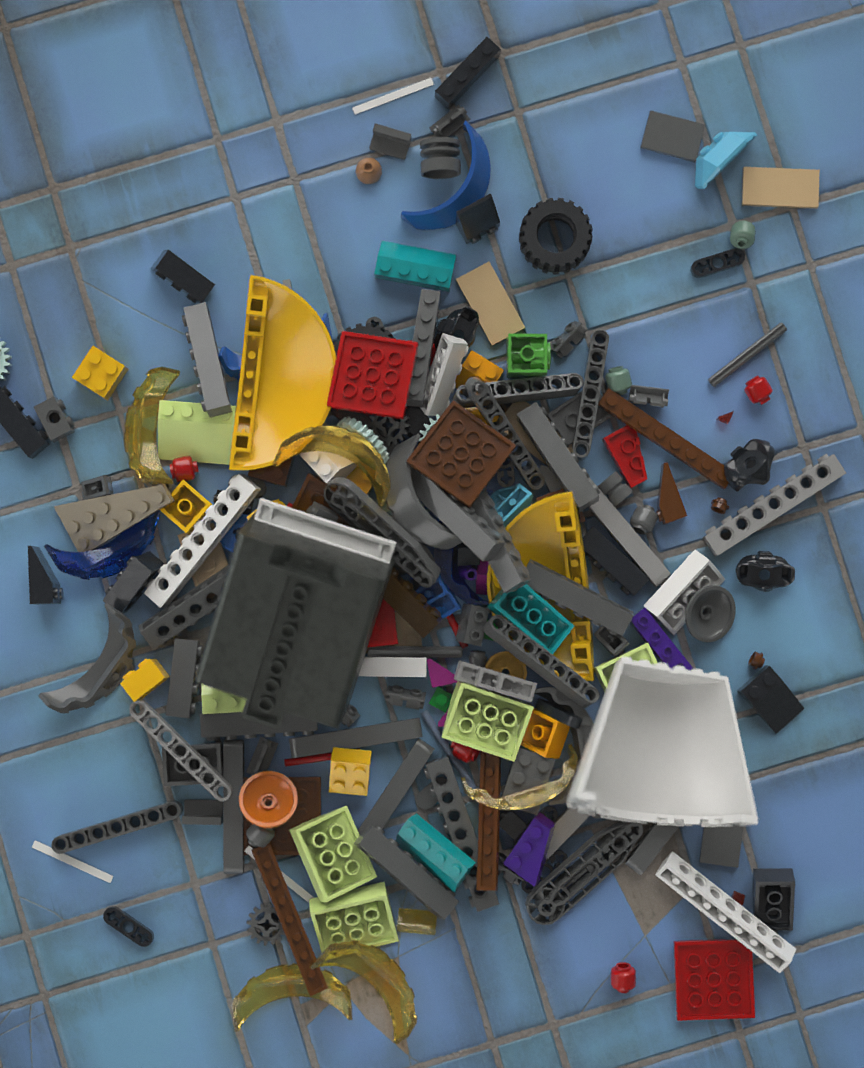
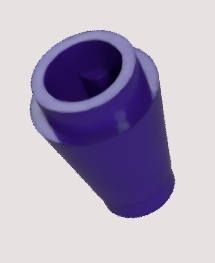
M475 565L459 566L458 574L464 580H474L477 577V568Z

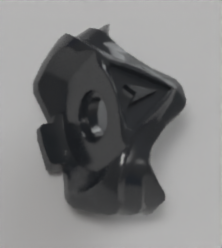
M465 306L462 309L451 312L446 319L440 320L436 327L438 333L434 340L435 350H437L442 333L453 336L455 330L463 332V339L468 343L467 346L469 348L475 341V332L479 324L477 311Z
M751 439L743 448L738 446L731 452L732 459L725 464L724 473L732 489L738 492L747 484L764 485L770 480L771 464L778 452L774 450L768 441Z
M758 551L757 555H747L736 566L737 578L742 585L751 586L763 592L786 587L795 580V568L789 565L782 557L773 556L769 551ZM763 569H767L770 572V576L766 580H762L759 577V572Z

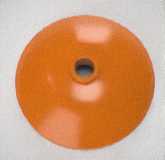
M262 771L254 774L246 780L239 794V805L244 817L250 823L262 828H274L286 823L293 816L298 803L297 790L292 781L287 776L275 771ZM267 801L272 802V805L266 806L265 803Z

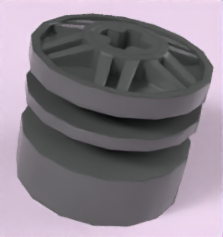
M434 137L420 141V149H422L420 156L426 158L421 161V176L428 179H448L459 176L461 174L460 160L454 157L460 155V150L458 149L460 141L451 137Z

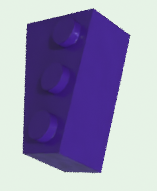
M539 812L503 863L534 887L541 880L555 823Z

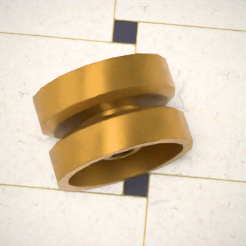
M508 651L495 653L485 663V668L500 673H502L503 669L509 670L507 675L526 680V665Z

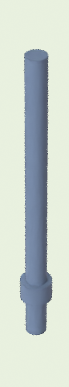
M425 710L421 713L422 717L469 788V794L479 804V786L476 787L460 760L452 755L453 749L450 748L448 741L441 737V730L428 710Z

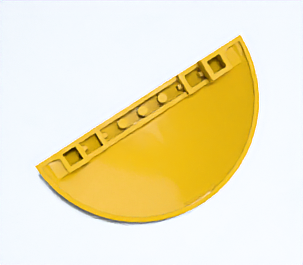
M250 275L229 470L263 468L292 456L315 436L331 409L326 404L336 354L324 322L311 305L299 294L276 281Z
M573 492L559 493L537 501L524 509L507 525L505 529L511 535L512 543L519 551L520 559L525 567L529 560L532 559L589 589L584 545ZM489 564L487 595L490 604L502 588L494 586L492 570ZM550 598L549 600L544 599L574 625L553 655L586 681H594L591 619L585 616L583 618L573 614V610L568 607L563 609L555 604L556 601ZM523 647L524 650H525L527 653H529V652H528V649H527L526 647ZM539 658L540 663L544 665V662Z

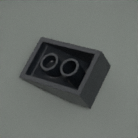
M491 193L456 212V226L466 244L470 242L472 244L477 243L482 239L481 236L486 233L491 235L499 230L500 219Z
M28 546L30 604H61V599L64 596L63 588H60V584L40 547Z
M765 665L737 690L775 734L805 709L784 681L768 665Z
M753 869V915L773 931L793 930L795 899L793 869Z

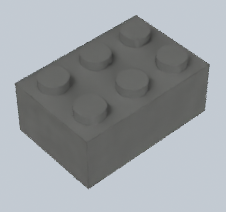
M223 742L190 744L223 777ZM179 745L177 753L180 756H184L186 748L183 745ZM162 747L164 786L200 784ZM192 759L191 767L196 770L199 769L200 762L197 759ZM205 774V781L213 783V774Z
M520 747L515 762L512 761L500 803L538 815L555 759L545 758L531 750Z

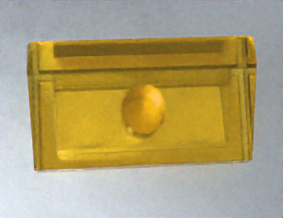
M399 908L397 931L435 935L437 917L431 911Z

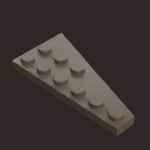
M166 484L53 507L80 556H84L167 506L174 499Z

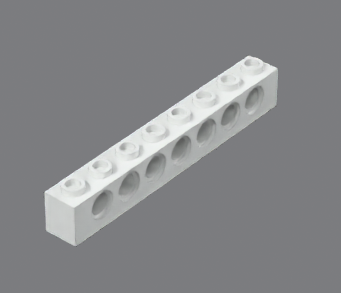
M238 474L231 478L228 488L221 491L217 496V502L207 508L205 517L196 522L193 532L182 540V546L170 555V561L158 570L159 575L147 584V590L144 594L160 608L170 605L261 491V488L246 475ZM236 490L240 493L238 500L234 499V492ZM224 505H226L228 508V512L226 515H223L222 508ZM212 520L216 522V528L214 530L210 528V523ZM200 535L204 537V543L202 545H200L198 542V538ZM188 550L192 552L190 560L186 556ZM176 565L180 566V573L178 575L175 573ZM164 580H167L169 583L167 589L163 587Z
M673 851L665 858L655 874L658 878L777 972L781 973L791 963L796 951L795 947Z

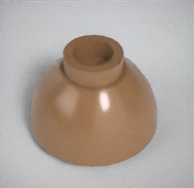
M364 158L356 166V176L362 183L373 184L382 175V167L374 158Z

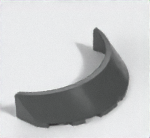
M418 433L396 445L391 451L383 472L385 502L388 510L392 513V518L420 544L440 548V550H448L463 542L449 528L432 518L424 509L413 488L411 465L406 462L421 437Z
M107 602L104 606L109 618V632L105 647L98 660L75 682L58 690L40 693L38 696L47 707L61 714L83 707L87 709L95 705L94 702L103 696L107 697L119 686L123 679L122 677L128 673L131 667L133 649H136L133 625L128 617Z
M553 687L536 688L534 694L583 719L579 729L570 727L574 744V757L570 773L562 787L547 800L549 805L567 803L569 792L594 723L584 708L577 705L558 689Z

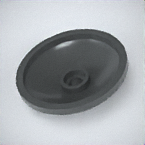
M717 585L705 586L698 590L692 596L686 608L685 622L689 633L695 639L702 642H714L722 638L730 630L734 622L736 613L735 601L728 590Z

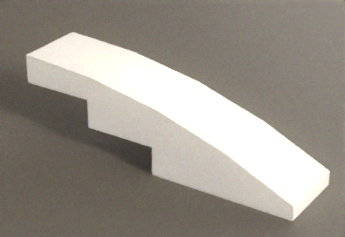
M364 657L359 676L426 677L427 658Z

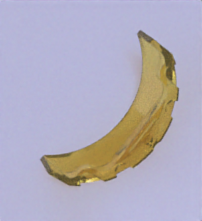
M167 367L150 369L146 373V379L140 387H136L133 393L135 399L132 407H128L125 419L124 447L125 452L129 453L130 462L128 464L131 470H135L136 474L140 477V481L151 484H173L174 480L166 474L159 460L156 430L159 401L164 400L169 388L180 375V371Z
M326 425L306 428L280 444L273 462L275 467L292 456L311 451L330 452L352 461L369 478L376 492L378 505L383 508L391 489L388 471L381 455L361 435L349 432L346 428Z
M568 744L569 760L565 761L562 765L563 775L560 779L502 798H493L486 790L481 788L472 789L465 777L461 778L463 792L477 802L497 809L519 810L531 808L554 798L569 784L576 771L578 757L572 744Z
M351 940L350 942L329 945L313 962L310 968L313 970L322 966H338L349 969L365 978L378 991L389 1010L393 1024L394 1043L397 1045L408 1038L417 1024V1015H415L413 1001L415 996L412 988H409L405 980L406 975L400 966L379 948L373 945L361 944L360 941Z
M297 963L266 969L265 973L256 978L254 976L247 981V985L235 996L232 1002L234 1031L238 1032L246 1019L260 1007L287 997H310L324 1001L338 1009L348 1020H352L350 990L346 984L344 986L343 983L335 978L333 973L324 969L322 974L328 989L310 996Z

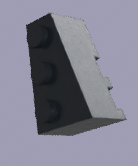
M164 250L151 267L159 278L171 282L170 286L178 292L182 290L188 294L186 298L193 303H202L215 286L213 282L170 250Z
M151 551L138 556H132L126 563L127 568L116 576V583L106 590V596L102 601L109 603L122 614L128 612L141 597L142 591L147 584L154 579L153 576L165 563Z

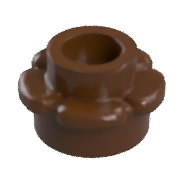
M718 497L711 502V509L716 513L725 514L726 510L729 509L727 501L723 498Z
M755 651L751 655L748 665L753 670L763 666L765 662L763 653Z

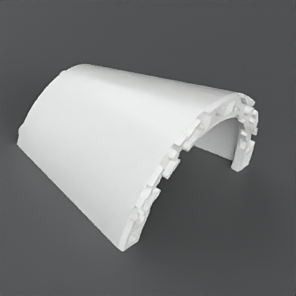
M621 657L615 663L567 798L568 807L570 809L578 807L579 813L595 816V812H597L604 819L640 824L652 822L657 823V825L680 827L701 825V827H733V824L739 826L758 824L728 677L720 676L719 672L703 673L701 669H691L690 671L685 670L684 666H674L673 669H670L666 663H656L655 665L650 664L648 660H639L637 662L632 661L630 657Z

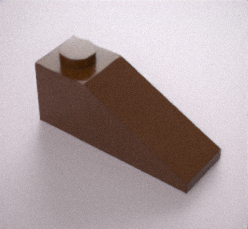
M668 462L661 465L657 501L658 511H656L659 522L662 521L663 525L687 516Z

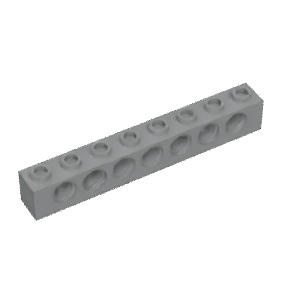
M827 454L817 459L818 464L814 466L809 464L801 469L803 473L796 477L794 474L785 480L786 484L782 487L778 484L769 490L771 494L764 497L761 495L753 500L754 505L749 508L745 505L737 510L738 515L732 518L730 515L721 521L722 525L718 528L713 526L706 530V535L702 538L715 557L845 475L846 471L834 454L830 456ZM818 468L824 469V478H820L817 475ZM803 478L809 481L808 488L802 487L801 480ZM787 488L793 491V497L791 499L785 496V490ZM770 499L777 501L776 509H772L769 506ZM754 509L760 510V519L753 517ZM739 519L745 522L743 530L739 529L736 525ZM723 529L729 532L727 540L722 539L720 536Z

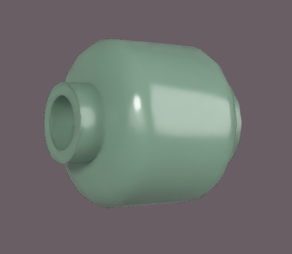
M745 220L734 223L730 232L731 244L739 249L751 247L755 241V226Z
M623 366L609 369V372L605 375L607 387L618 395L628 393L627 389L631 388L632 385L629 370L623 368Z

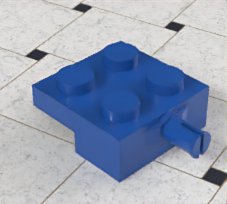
M440 575L431 587L426 588L420 585L415 590L418 594L421 593L425 596L427 603L431 607L439 610L443 619L462 608L443 575Z

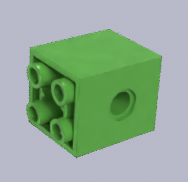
M508 334L506 379L546 376L547 370H550L551 347L550 343H547V334Z

